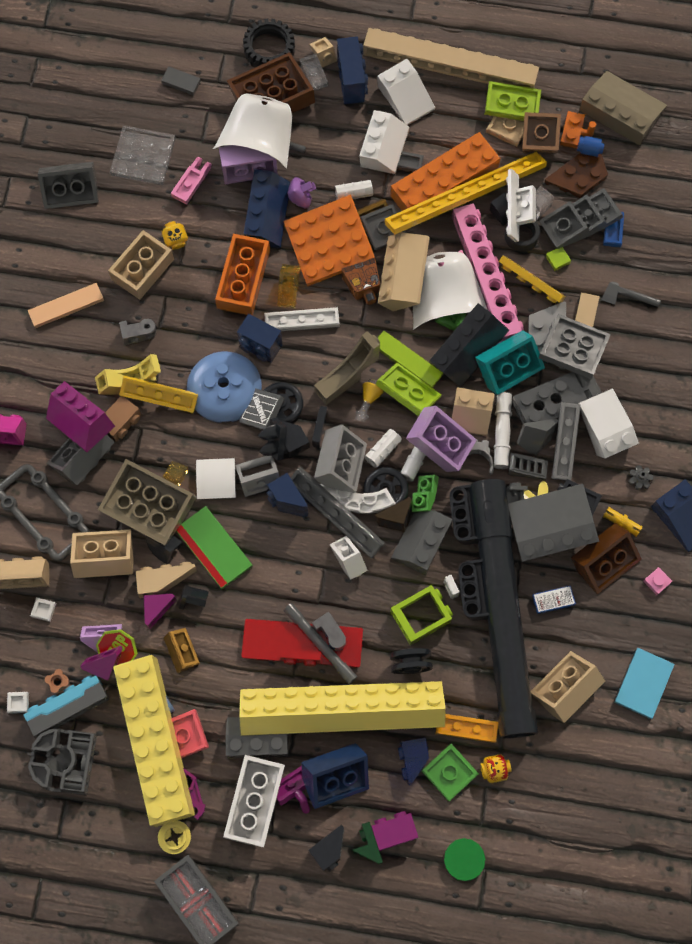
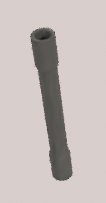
M290 603L283 610L288 617L300 627L348 684L356 680L358 676L307 622L295 605Z

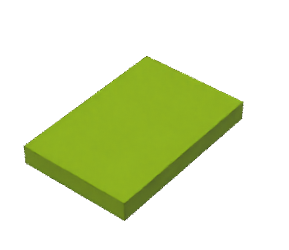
M489 81L484 115L524 121L525 112L539 113L541 90Z
M399 363L392 366L375 384L418 416L424 407L433 406L441 397L439 392Z

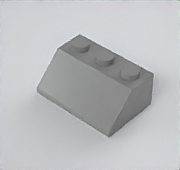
M344 425L325 430L314 479L327 488L355 493L358 487L367 443Z

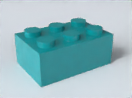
M523 330L475 357L487 388L497 395L545 368L542 359H539L540 353L534 337Z

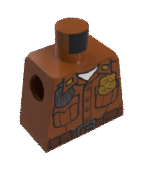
M375 258L342 268V278L354 298L357 300L364 298L367 305L375 303L377 301L375 294L380 291V280Z

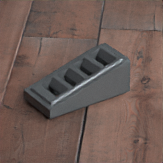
M511 453L508 475L546 480L548 461ZM516 462H519V469L515 468ZM523 463H527L526 470H523ZM531 464H534V472L530 471ZM538 465H542L541 474L537 473Z

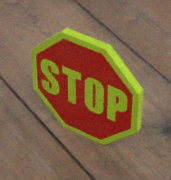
M121 629L105 631L96 644L98 654L122 646L123 650L117 665L134 660L138 654L134 638Z

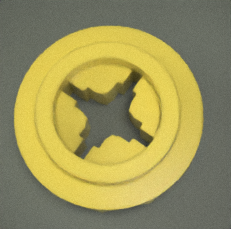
M181 821L163 825L158 833L160 847L169 854L182 853L188 848L191 841L190 830ZM171 829L176 834L183 833L178 838V846L174 841H166L172 836Z

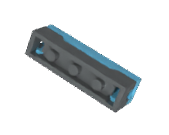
M90 675L84 678L81 684L77 686L71 685L64 689V693L61 695H53L45 700L46 703L30 707L27 713L24 714V717L33 736L38 738L41 733L57 729L110 700L100 679L97 676L93 677Z

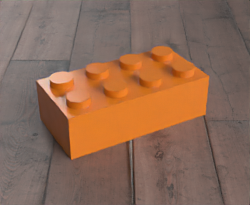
M233 234L215 298L217 309L253 316L270 253L269 241Z

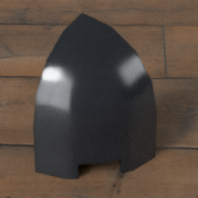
M146 536V543L152 554L165 564H168L173 559L171 556L173 551L179 550L182 541L172 536L166 546Z

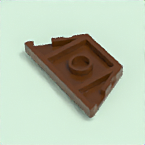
M579 153L548 176L544 183L560 187L559 190L569 192L581 198L604 181L608 176L602 154L594 157Z

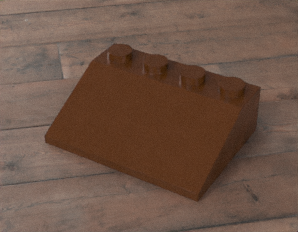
M290 52L227 80V84L236 102L243 94L266 96L288 104L292 113L315 103L314 89ZM262 101V104H263V105H266V104L268 103V102Z

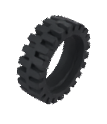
M268 18L264 19V22L258 20V25L254 22L252 28L248 27L247 32L244 34L243 48L245 57L256 68L289 52L293 56L295 53V39L292 30L288 28L287 24H282L280 20L276 23V19H271V22H269ZM274 33L283 37L286 42V48L279 55L263 57L253 50V41L262 34Z

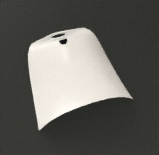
M241 95L235 103L213 149L226 145L255 149L269 154L287 168L292 126L290 106L266 96ZM262 101H265V102H268V103H267L266 105H263V104H262Z
M438 252L427 256L420 304L413 306V330L435 318L471 312L477 303L487 309L473 267L467 256L462 252ZM445 255L441 259H434L435 256ZM444 262V265L438 266V263Z

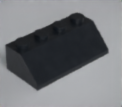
M477 303L429 361L461 388L479 367L475 357L499 344L510 330L487 309Z

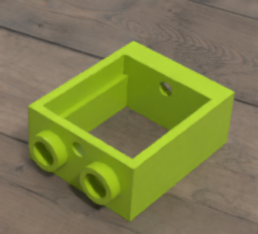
M432 585L391 607L390 612L410 646L451 623L452 611L448 605L444 606L441 601L443 597L437 588L434 589ZM430 594L443 618L415 634L402 609Z

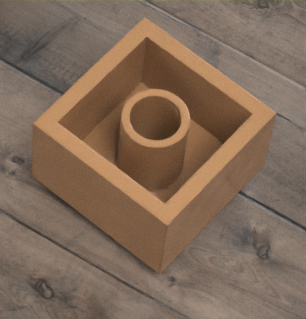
M525 112L522 152L558 153L561 114Z

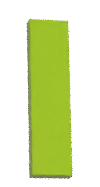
M386 331L379 335L380 352L395 363L402 365L433 388L443 376V372Z

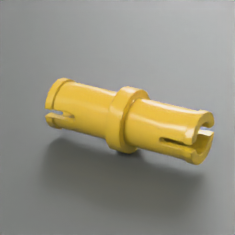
M608 507L603 515V518L618 524L635 537L638 536L639 531L643 527L628 519L626 514L622 515L611 507Z

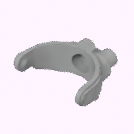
M476 439L468 456L471 454L483 455L489 461V475L493 474L494 467L490 448L488 447L489 441L482 440L478 442V439Z

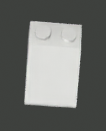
M408 59L403 60L377 76L378 88L401 121L407 126L435 110V106L425 86Z
M613 389L578 403L581 404L580 411L597 456L607 458L639 444L633 425Z

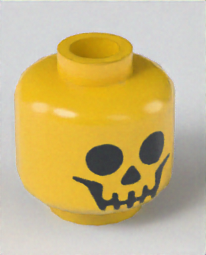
M175 221L165 224L166 227L161 232L165 245L172 248V250L184 247L188 240L184 225Z

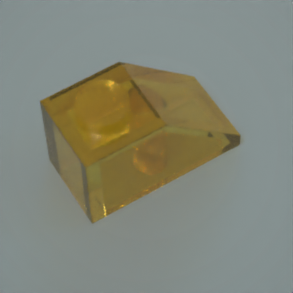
M282 264L279 276L277 306L296 308L301 266Z

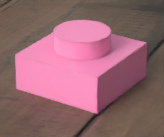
M658 567L643 582L658 595L672 580Z

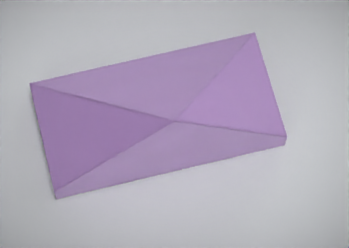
M122 624L83 626L80 641L98 653L96 644L105 631L122 630Z

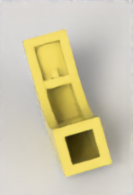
M150 354L139 364L127 369H104L95 377L98 393L101 395L119 394L123 376L154 383L157 381L156 375L161 372L157 355Z

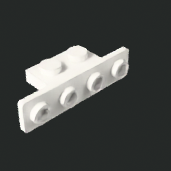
M509 169L508 176L506 177L508 193L506 194L508 226L506 227L508 237L514 242H519V225L536 222V188L533 185L519 188V175L513 169Z

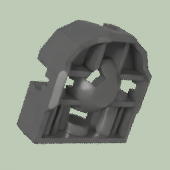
M51 729L41 733L32 744L31 749L32 757L28 768L32 779L51 792L87 796L97 734L63 729ZM61 734L69 735L66 746L59 745ZM59 749L60 754H58L56 757L52 756V754ZM37 752L47 753L45 764L36 763ZM76 754L83 755L81 771L74 770L77 763ZM53 776H62L60 789L52 788Z

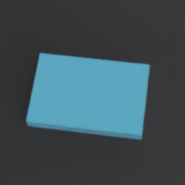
M637 648L614 703L649 719H653L675 664Z

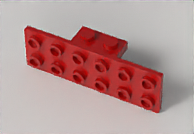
M245 619L242 658L281 661L288 665L304 663L305 666L311 667L316 666V664L333 666L294 622ZM339 626L346 637V645L342 650L334 652L349 667L359 668L361 664L363 628ZM322 630L317 632L323 638V640L329 645V640L322 632Z

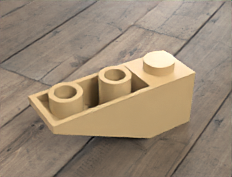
M183 562L180 563V566L172 567V565L166 564L161 565L157 569H152V567L141 568L140 571H136L139 597L144 598L145 595L164 594L197 571L195 564Z

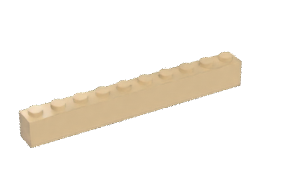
M368 28L363 45L364 56L395 63L408 59L412 66L486 84H489V81L534 88L539 67L533 64L520 63L516 60H507L498 56L472 52L464 48H455L446 44L433 43L429 40L416 39L412 36L407 37L394 32H385L380 29Z

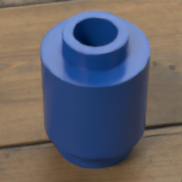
M589 136L580 137L577 151L581 152V154L598 157L599 154L603 153L604 143H601L602 139Z

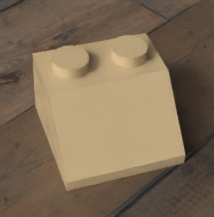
M457 387L452 419L469 434L487 436L494 393Z

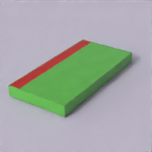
M206 506L183 522L176 530L221 590L253 567L252 563Z

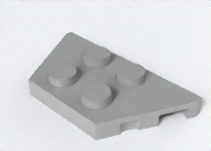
M561 302L529 315L528 333L534 337L539 353L542 351L557 315L560 314L566 317V302Z

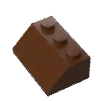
M616 523L598 536L599 542L587 544L571 557L577 572L596 594H599L642 560L629 531Z

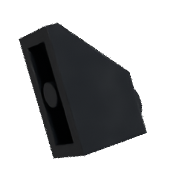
M342 824L308 850L323 872L326 869L330 872L339 865L337 861L341 856L344 833Z

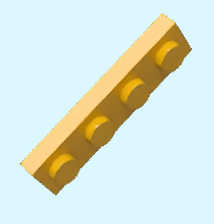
M503 255L499 260L503 264L501 268L509 273L513 271L518 274L516 278L524 283L528 281L533 284L532 289L538 293L543 291L548 295L546 298L553 303L557 301L561 303L566 296Z
M123 376L119 393L120 396L194 413L198 394L128 376Z

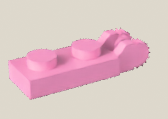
M197 157L171 192V197L187 205L210 171L212 164L207 162L200 171L198 168L202 163V158Z

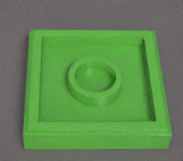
M452 744L445 748L421 771L448 802L479 774Z

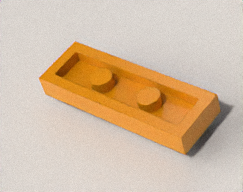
M445 714V727H436L435 734L496 743L498 722Z

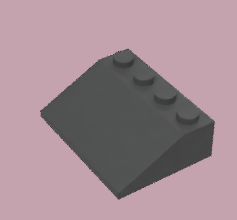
M583 483L508 504L522 562L599 542Z

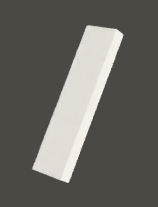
M338 307L264 313L265 322L281 331L340 327Z

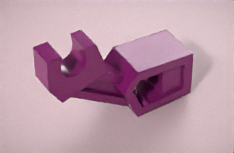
M184 769L186 778L189 776L192 780L191 787L188 789L193 808L198 809V813L194 817L199 820L205 813L206 805L203 804L197 778Z

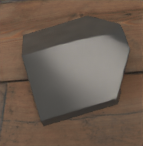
M550 419L523 423L517 440L518 445L531 454L541 452L552 440L558 420Z

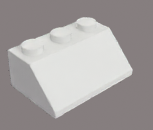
M374 110L359 155L361 167L395 174L409 132V126L391 113Z

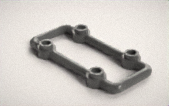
M24 464L0 483L1 506L4 511L11 512L37 541V548L41 553L48 554L54 561H62L71 554L72 543L60 553H57L53 549L54 544L52 540L48 537H43L17 508L18 503L13 496H7L3 490L25 472H28L31 475L33 485L42 488L68 517L67 522L70 527L78 529L81 533L89 532V530L84 525L82 515L78 512H73L47 483L48 478L45 473L37 471L30 464Z

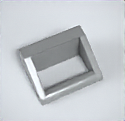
M263 456L235 465L245 497L268 490L267 484L279 478V473L272 456ZM263 464H271L272 469L243 477L241 472Z

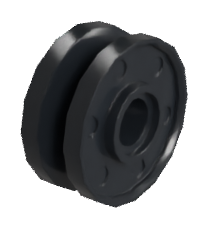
M413 648L390 653V660L399 662L391 666V673L416 674L432 670V663L423 661L431 657V650Z

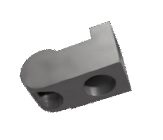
M144 319L140 323L127 325V321L119 322L124 345L150 340L156 335L155 323L151 319Z
M329 612L312 622V627L316 632L322 630L332 650L340 651L345 647L346 637Z

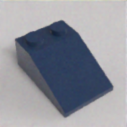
M685 479L656 500L651 508L689 552L692 550V486Z

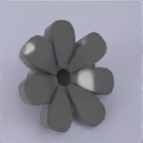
M641 465L635 467V470L629 471V475L632 478L628 482L630 485L636 484L635 488L637 490H640L642 486L648 489L650 487L649 481H653L654 476L649 474L650 469L648 467L642 469Z

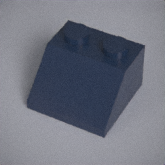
M288 473L267 484V499L273 508L276 506L279 512L296 516H308V505Z

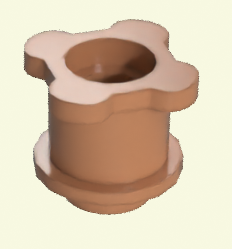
M56 669L55 673L45 677V682L49 684L52 693H63V690L69 687V679L63 674L61 669ZM61 680V684L56 686V683Z

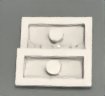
M235 458L196 460L197 499L236 498Z

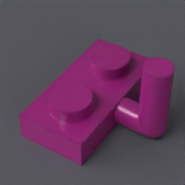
M302 766L281 779L276 800L282 806L296 797L302 812L307 814L310 812L307 797L302 792L306 789L302 779Z

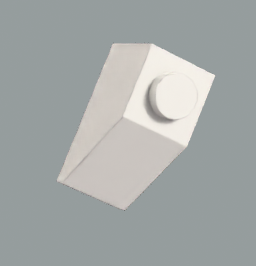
M347 536L330 544L332 551L350 580L368 571L361 553Z

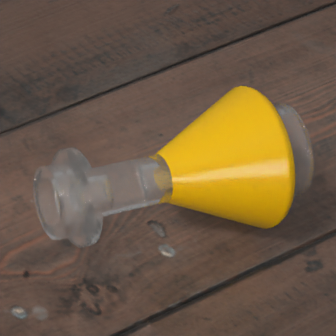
M369 379L368 382L362 385L364 402L360 411H355V418L361 422L369 419L367 412L370 404L384 393L381 388L375 385L376 380Z

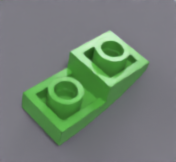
M418 476L417 492L413 493L412 512L431 510L436 497L438 476Z

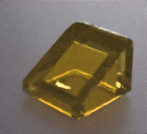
M172 461L163 478L180 486L189 469L185 465Z

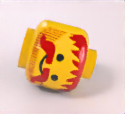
M501 754L485 757L483 763H480L483 779H487L489 783L507 780L508 772L512 771L510 761L505 760Z

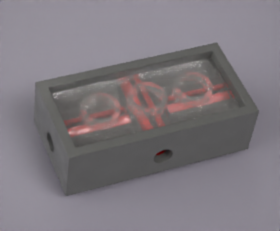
M190 855L185 856L154 881L198 944H216L240 924Z

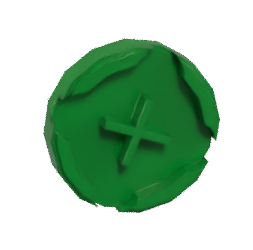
M471 839L455 840L445 851V867L448 873L457 880H472L481 874L485 866L486 859L483 849Z

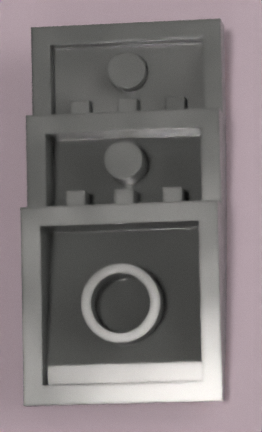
M605 188L590 197L585 195L573 204L569 201L539 220L555 247L559 249L595 234L622 219L623 215Z

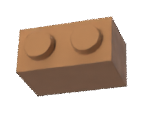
M120 396L105 412L115 425L107 435L117 442L118 439L125 437L131 425L137 424L140 420L141 413L139 408L124 396Z

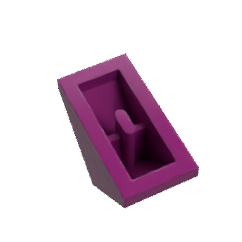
M173 594L144 596L145 624L149 629L177 601Z
M122 646L86 658L80 666L81 669L108 681L114 673L113 666H116L123 650Z

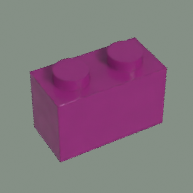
M405 811L394 814V819L388 821L386 817L375 820V825L371 826L379 851L419 838L411 813L406 814Z

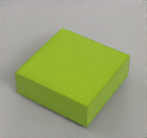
M563 247L546 254V258L554 271L571 263V259Z

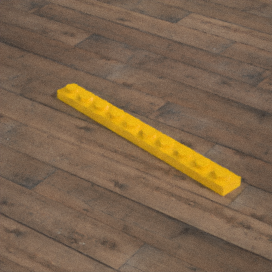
M534 152L385 218V225L396 235L507 185L506 177L508 176L509 169H513L519 175V179L545 168L547 161L540 154Z

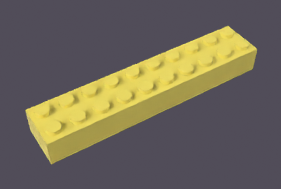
M442 681L242 689L240 690L239 718L241 736L445 727L446 709Z

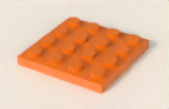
M351 195L283 221L307 286L341 274L344 267L375 258Z

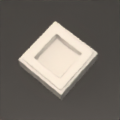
M452 575L446 576L443 583L450 598L458 597L459 590Z
M36 597L30 616L35 619L51 622L56 603Z
M29 692L7 693V713H27L29 709Z

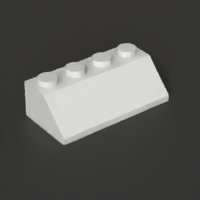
M245 755L223 836L225 839L264 847L285 765Z

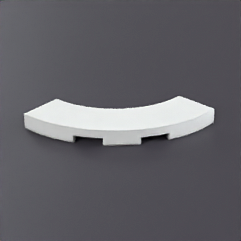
M320 484L351 512L362 514L378 513L396 504L387 488L374 493L360 494L331 489Z

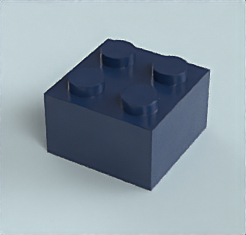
M250 314L247 315L237 331L240 348L246 353L251 352L255 354L258 359L264 362L272 363L283 345L281 330Z

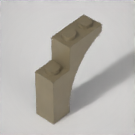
M368 331L365 332L349 355L334 370L314 385V392L325 405L361 380V372L379 359V339Z

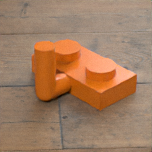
M568 111L560 145L577 149L580 135L592 137L596 123L591 121L588 129H583L585 115Z

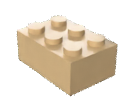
M143 230L108 270L110 278L140 300L174 261L173 253L170 248Z

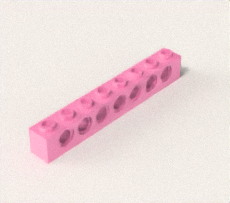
M474 203L453 209L452 219L464 252L473 267L486 307L491 314L510 330L502 339L503 342L520 331H524L523 324L517 319V308L511 303L510 290L505 287V277L503 272L500 273L498 258L494 257L492 253L493 245L486 237L487 230L485 225L481 224L479 209L475 208ZM467 224H472L474 227H468ZM472 240H479L480 242L475 243ZM483 255V256H485L486 258H485V259H481V258H479L478 256ZM485 271H489V272H491L492 274H491V275H487V274H485L484 272H485ZM491 287H496L498 290H497V291H493V290H491L490 288H491ZM501 303L504 307H498L496 304ZM507 319L511 323L506 324L502 320Z

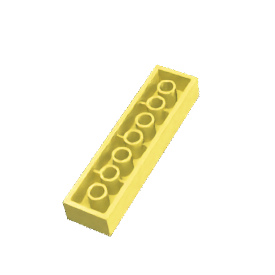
M153 655L113 666L150 826L158 827L195 816L158 659Z

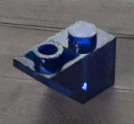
M426 738L401 742V747L398 748L399 758L404 760L405 768H402L403 780H407L408 785L415 781L429 760Z

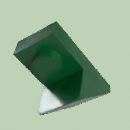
M370 822L361 825L362 829L359 832L362 842L367 841L368 845L353 849L352 851L378 865L382 864L383 861Z

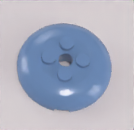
M227 351L212 353L201 359L193 367L187 380V391L198 394L195 411L202 417L218 423L240 420L251 402L255 388L262 390L261 377L255 365L246 357ZM220 383H229L227 387H220Z

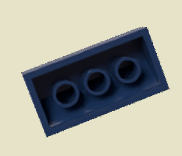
M254 169L244 236L267 240L270 247L281 248L285 225L283 221L286 218L289 200L288 188L290 182L273 171Z

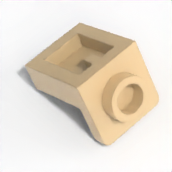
M326 37L310 44L311 50L318 57L322 68L337 61L334 46Z

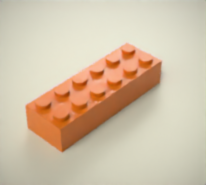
M478 132L391 185L390 196L400 210L403 211L498 169L501 158L482 134Z

